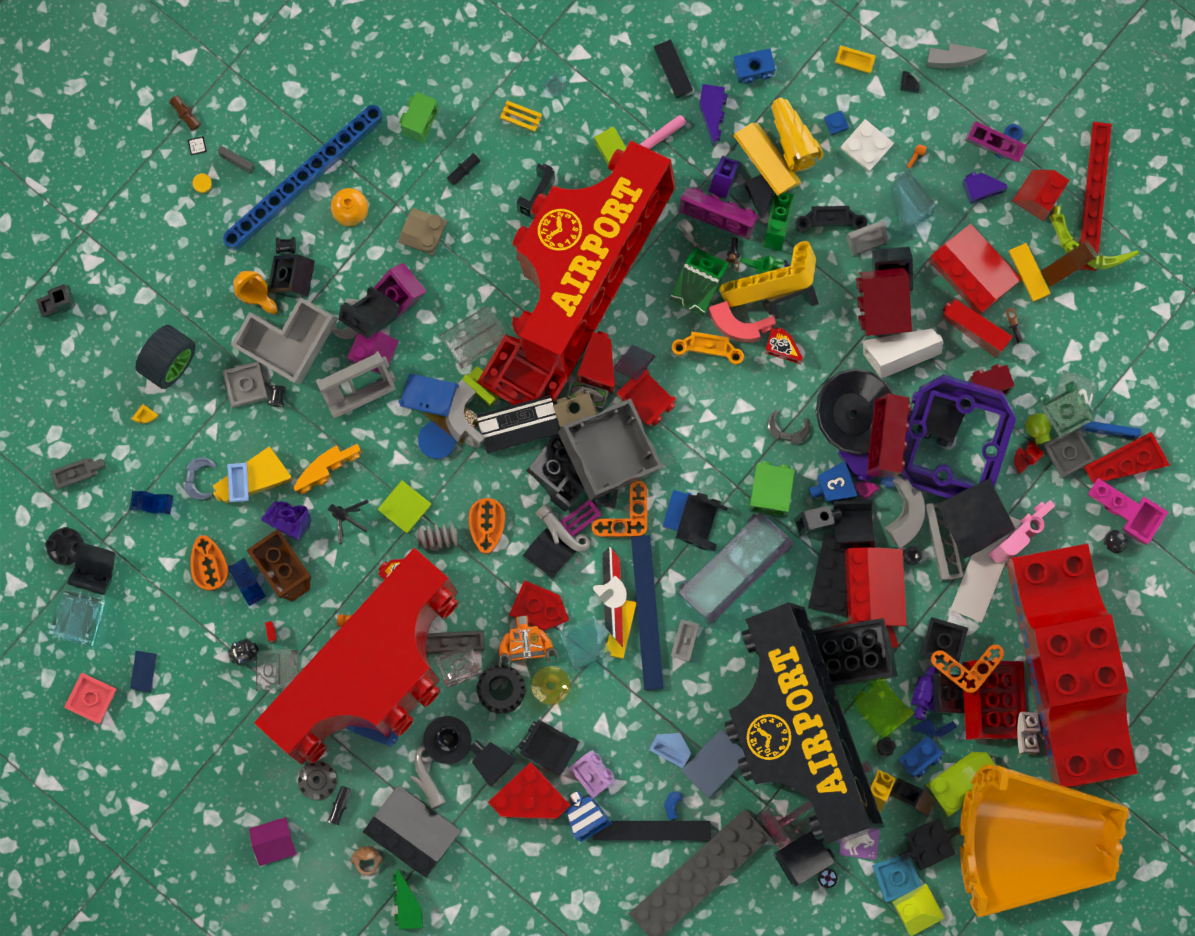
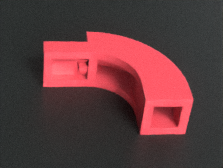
M727 301L711 306L708 309L715 327L726 337L738 342L759 341L761 338L759 332H762V334L768 333L776 324L773 316L755 323H742L732 315Z

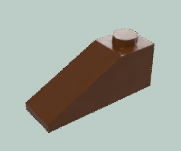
M1087 239L1040 272L1050 287L1095 259L1098 254Z

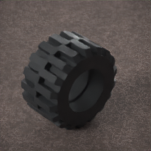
M501 664V667L499 665H492L489 669L483 671L484 673L480 675L476 687L478 698L484 708L495 714H508V712H513L521 705L525 697L526 688L523 677L515 668ZM498 678L509 680L513 687L511 696L503 701L494 699L490 694V685Z

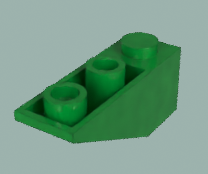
M775 193L763 247L782 251L794 197L793 194L782 193L777 196Z
M396 870V874H393V886H397V894L393 895L394 906L398 907V914H394L395 926H398L399 930L423 928L422 907L401 871Z

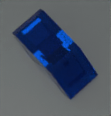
M132 491L129 510L170 515L173 495Z
M245 558L228 566L232 577L249 606L266 597Z
M928 717L910 728V730L914 733L939 739L956 729L957 726L952 721L936 730Z

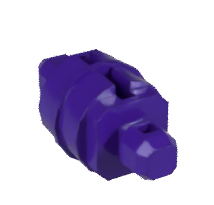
M929 667L925 674L926 676H919L913 689L911 705L917 707L914 712V718L917 720H924L927 710L934 711L933 674L939 673V670L935 667Z

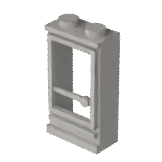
M377 351L376 354L324 379L316 380L333 418L339 417L396 390L393 383L396 379L392 370L389 372L387 370L390 366L385 356L381 357ZM377 367L382 380L355 391L351 379ZM348 381L353 393L343 397L338 385Z

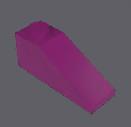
M977 121L972 123L964 140L981 149L1018 163L1027 146Z

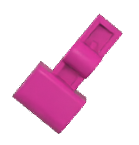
M1099 478L1087 494L1102 504L1110 513L1125 519L1127 522L1123 526L1122 531L1144 545L1149 544L1168 514V511L1146 497H1142L1139 503H1136Z

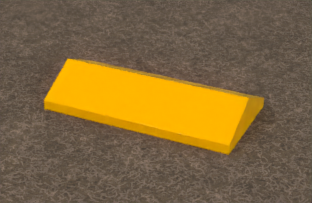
M751 123L733 135L777 196L802 183L795 172L789 170L786 160L758 123Z

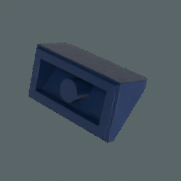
M143 651L135 652L130 685L131 690L151 692L157 654Z

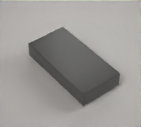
M220 145L217 151L221 158L249 174L253 173L255 167L251 162Z

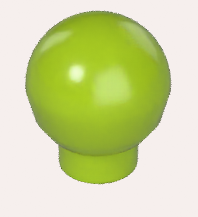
M1043 413L1031 414L1025 422V430L1028 435L1035 439L1036 445L1051 440L1049 433L1052 427L1049 417Z

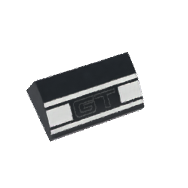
M550 395L476 415L481 434L485 437L484 445L487 453L559 434L558 431L560 430Z

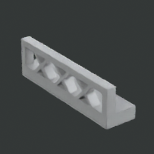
M926 504L925 515L940 582L964 577L957 545L947 524L943 523L945 519L943 518L940 521L936 518L935 509L939 508L938 504ZM941 525L949 530L946 540L940 536L939 528ZM945 543L953 548V554L950 558L944 554L943 547ZM949 563L957 566L958 574L949 576L947 567Z

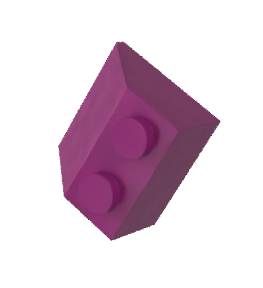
M404 263L389 269L374 287L399 304L397 318L414 306L427 292Z
M378 331L368 339L358 333L347 359L349 363L355 364L376 354L378 351L381 357L385 356L390 364L399 341L382 331ZM377 367L370 370L371 372L381 375Z

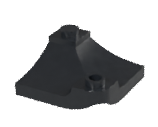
M559 434L553 435L526 471L545 489L551 498L550 501L565 512L585 489Z

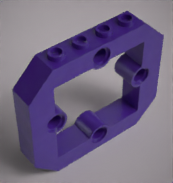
M944 374L920 386L918 392L914 391L911 400L914 406L907 416L909 429L905 434V441L907 442L906 451L903 453L905 466L903 471H901L905 479L916 489L950 498L978 484L953 476L952 468L947 464H939L934 470L913 464L920 438L924 437L927 432L926 419L933 397L936 395L956 401L957 409L963 414L971 413L975 407L1000 414L993 438L987 439L982 445V455L986 460L978 482L980 483L990 478L995 487L1016 422V415L1004 393ZM962 399H969L971 404L967 407L962 406L960 403ZM920 424L923 429L916 432L912 429V426ZM989 446H994L997 451L989 454L986 449ZM940 471H946L948 473V477L945 479L939 478L938 473Z

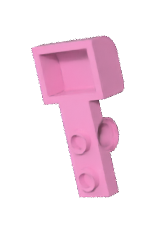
M1049 500L1045 504L1043 502L1038 504L1034 508L1036 512L1032 516L1027 514L1021 520L1023 524L1006 537L988 555L995 562L1004 563L1020 552L1030 542L1029 537H1034L1044 529L1042 517L1055 506L1053 502ZM1030 523L1036 526V530L1030 527Z

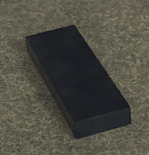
M670 39L654 46L656 55L675 98L692 92L693 88L672 40Z

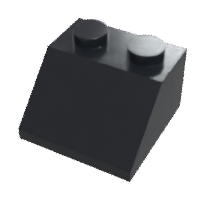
M910 247L872 250V270L904 268L909 275L910 291H913V257Z
M298 254L274 256L267 293L295 298L308 297L315 260Z
M546 528L522 556L524 560L554 582L577 551L569 547L559 537V543L555 544L550 530Z

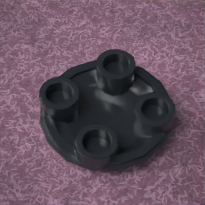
M63 527L54 531L49 536L45 547L50 559L56 564L71 565L76 561L78 544L80 542L84 543L76 530Z

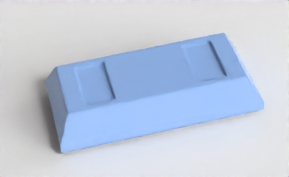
M247 463L227 464L229 502L249 501Z

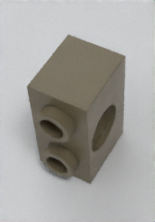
M584 390L575 393V398L568 400V397L556 400L557 404L553 405L560 427L583 417L598 414L591 393H586ZM574 402L580 406V410L576 414L570 409Z

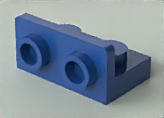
M927 736L900 757L898 761L911 778L914 776L919 778L927 772L925 768L928 765L932 764L935 766L942 760L941 755L944 752L940 751L932 739Z

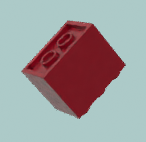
M899 268L858 272L859 278H856V289L860 293V296L857 297V307L861 312V315H858V324L861 327V331L863 330L866 336L912 332L909 275L906 270Z

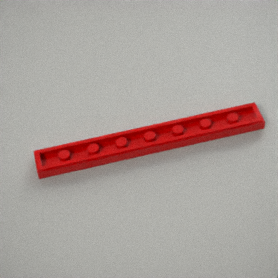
M1102 122L1092 123L1080 244L1088 239L1097 254H1099L1112 124ZM1088 264L1084 265L1079 269L1095 272L1097 271V269H1094Z

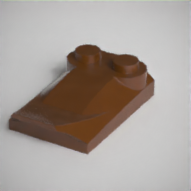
M276 529L247 549V552L279 598L293 602L310 590L311 575L279 530Z

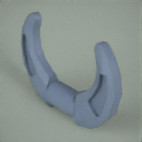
M207 458L192 460L185 469L188 471L186 480L183 482L184 490L191 498L196 500H204L211 497L210 493H201L196 489L195 484H192L194 474L198 469L203 466L216 468V464Z

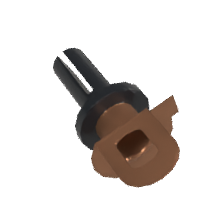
M734 237L731 241V250L727 252L729 258H726L725 261L734 264L735 270L738 271L740 263L737 258L740 257V253L737 252L738 238Z
M1008 308L1006 315L1011 325L1008 328L1013 329L1017 343L1023 342L1019 329L1021 322H1017L1016 318L1018 317L1015 309ZM1010 311H1013L1015 315L1012 318L1009 315Z

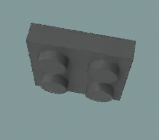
M1077 426L1043 444V448L1061 479L1096 460Z

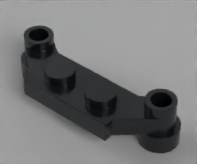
M812 206L809 213L796 219L795 227L799 233H805L813 226H850L854 230L866 227L868 221L865 216L856 215L852 212L849 206ZM856 223H861L862 226L858 227ZM804 224L806 227L801 228L799 225Z

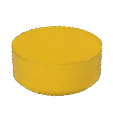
M198 174L193 179V187L199 193H207L212 188V180L207 174Z

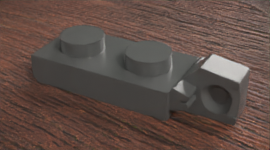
M85 458L50 472L55 487L59 490L98 475L97 471L105 468L106 465L102 458L93 461L92 458Z

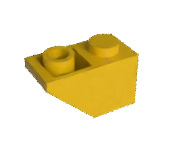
M880 770L877 771L870 786L879 812L882 811L896 779Z

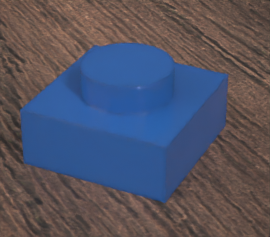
M842 110L824 117L831 136L849 128Z

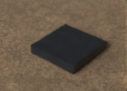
M934 673V713L965 714L964 690L943 673ZM950 674L952 677L960 676L959 674ZM963 677L958 681L959 683H962Z

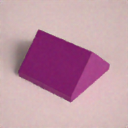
M286 817L249 828L251 845L259 866L297 855Z

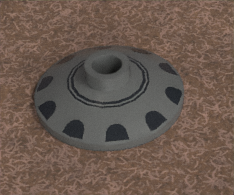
M322 761L306 764L298 776V785L301 792L313 800L327 798L333 793L337 784V776L334 769ZM316 776L320 777V782L317 784L313 782Z

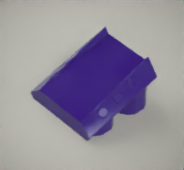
M275 501L262 516L261 521L299 542L301 536L310 528L311 517L306 506L296 505L293 507L288 502Z

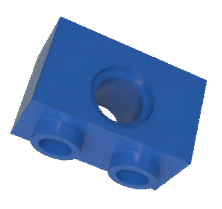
M771 48L737 55L733 59L738 83L748 84L753 82L754 79L761 78L766 80L775 75L776 69ZM757 64L760 69L753 71L750 66Z

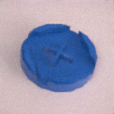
M432 421L420 430L418 445L427 457L443 459L453 452L456 440L451 435L446 423Z

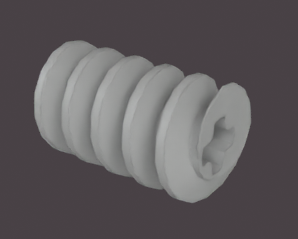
M450 523L449 529L446 528L445 524H442L441 530H439L437 524H435L433 530H431L430 525H427L426 531L423 530L422 525L419 526V550L421 544L425 550L428 549L429 544L432 549H435L437 543L440 548H443L444 543L450 548L452 542L457 547V531L452 523Z

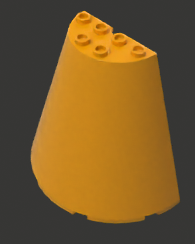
M997 765L983 766L975 773L970 782L974 784L972 791L966 792L962 808L960 835L964 836L963 846H960V862L966 893L972 894L970 904L977 917L991 915L1116 879V873L1119 871V857L1122 854V845L1119 842L1126 834L1125 824L1126 819L1129 817V810L1126 806Z

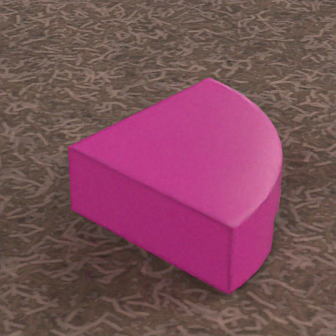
M858 482L854 484L856 492L862 499H868L879 490V487L874 483Z

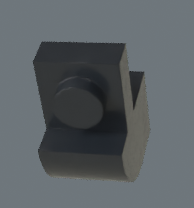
M66 284L47 291L48 295L36 299L43 318L61 311L66 312L76 305L71 288Z

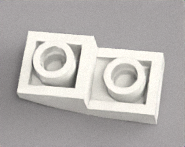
M1036 712L1019 713L1017 730L1019 754L1039 753L1036 733L1041 730Z

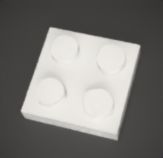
M865 119L840 149L866 171L870 172L894 143Z

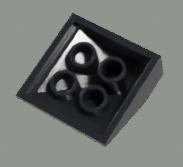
M990 478L938 503V507L964 559L982 551L1016 529Z

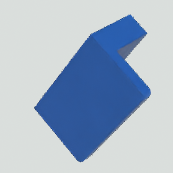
M673 490L663 528L678 531L688 494Z

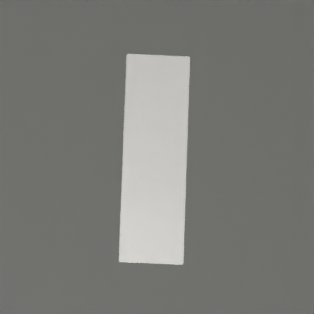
M1009 516L1017 529L1021 524V520ZM1014 531L971 556L952 604V611L979 622L983 621L1005 562H995L988 554Z

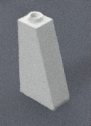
M933 328L863 341V355L882 379L942 354L943 339L939 334H936Z

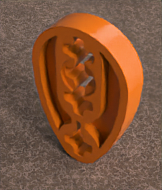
M483 498L476 501L469 511L471 535L475 545L482 554L493 552L502 537L505 527L506 516L504 508L498 501L491 498ZM486 502L493 506V509H489V514L493 518L489 519V525H492V528H489L488 531L481 527L485 524V518H482V515H485L486 511L482 506H485ZM486 535L488 543L492 544L491 547H488V550H484V547L481 546L486 540Z
M202 535L195 540L192 548L191 574L194 582L201 589L214 591L223 587L227 582L229 568L219 547L208 536ZM201 540L209 542V544L206 545V554L203 548L199 547V544H201ZM206 558L213 561L210 564L211 569L215 570L212 575L214 579H218L213 587L211 584H207L210 581V576L205 575V572L208 571L207 566L203 565L206 562Z

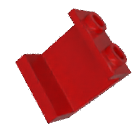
M642 367L617 392V397L622 402L628 399L632 400L641 421L648 428L652 425L655 427L663 419L661 416L665 412H671L676 406L674 404L676 397H671L649 375V371L645 367Z

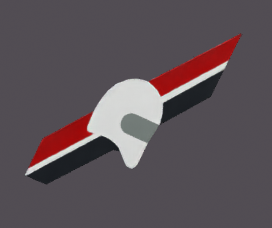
M609 547L603 552V584L595 585L593 590L604 603L606 629L623 647L622 605L626 600L627 592L621 582L620 558Z

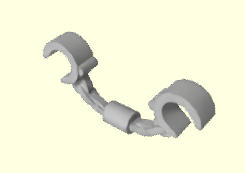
M683 219L679 223V227L683 230V235L687 241L691 242L694 248L697 247L709 253L706 248H700L694 241V236L691 233L693 227L686 219Z

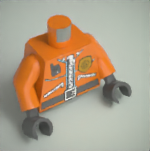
M528 616L516 617L517 628L510 629L509 633L504 635L499 646V667H501L502 662H506L508 667H510V661L543 658L546 656L548 662H550V656H555L558 660V652L554 649L550 638L543 630L538 629L537 626L529 627Z

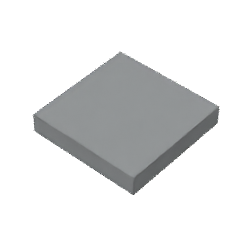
M260 362L222 371L232 408L269 399Z

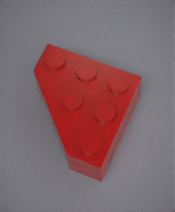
M531 762L488 801V804L501 818L557 820L571 807Z

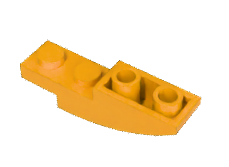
M358 443L341 452L336 445L320 455L305 469L294 486L296 494H305L311 490L312 486L316 484L321 486L329 481L328 478L331 477L328 470L332 469L334 471L342 467V463L348 460L352 462L360 458L359 455L362 452Z

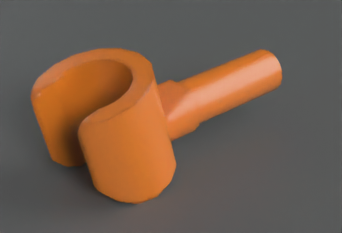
M917 145L913 157L906 167L911 169L918 155L924 157L927 147Z

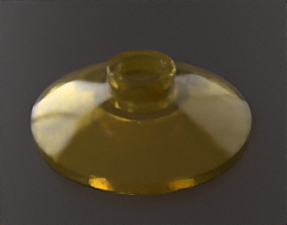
M543 667L535 673L532 679V692L544 704H558L567 697L570 691L569 677L559 667ZM548 683H554V689H548Z

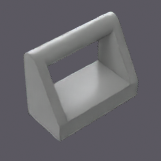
M884 220L847 234L846 241L852 256L889 242Z

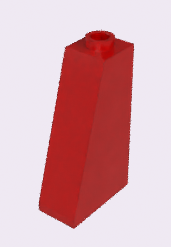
M957 299L953 303L949 301L942 310L945 312L942 316L943 319L996 359L1013 337Z

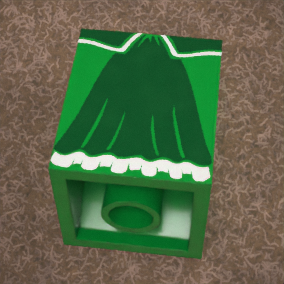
M695 247L682 268L670 300L679 306H684L692 312L704 316L729 263Z

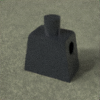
M829 505L801 512L794 518L799 537L830 528L835 524L834 521L842 519V513L839 508L831 510Z
M476 740L469 747L476 755L471 762L490 787L516 762L514 757L492 742H489L484 747Z

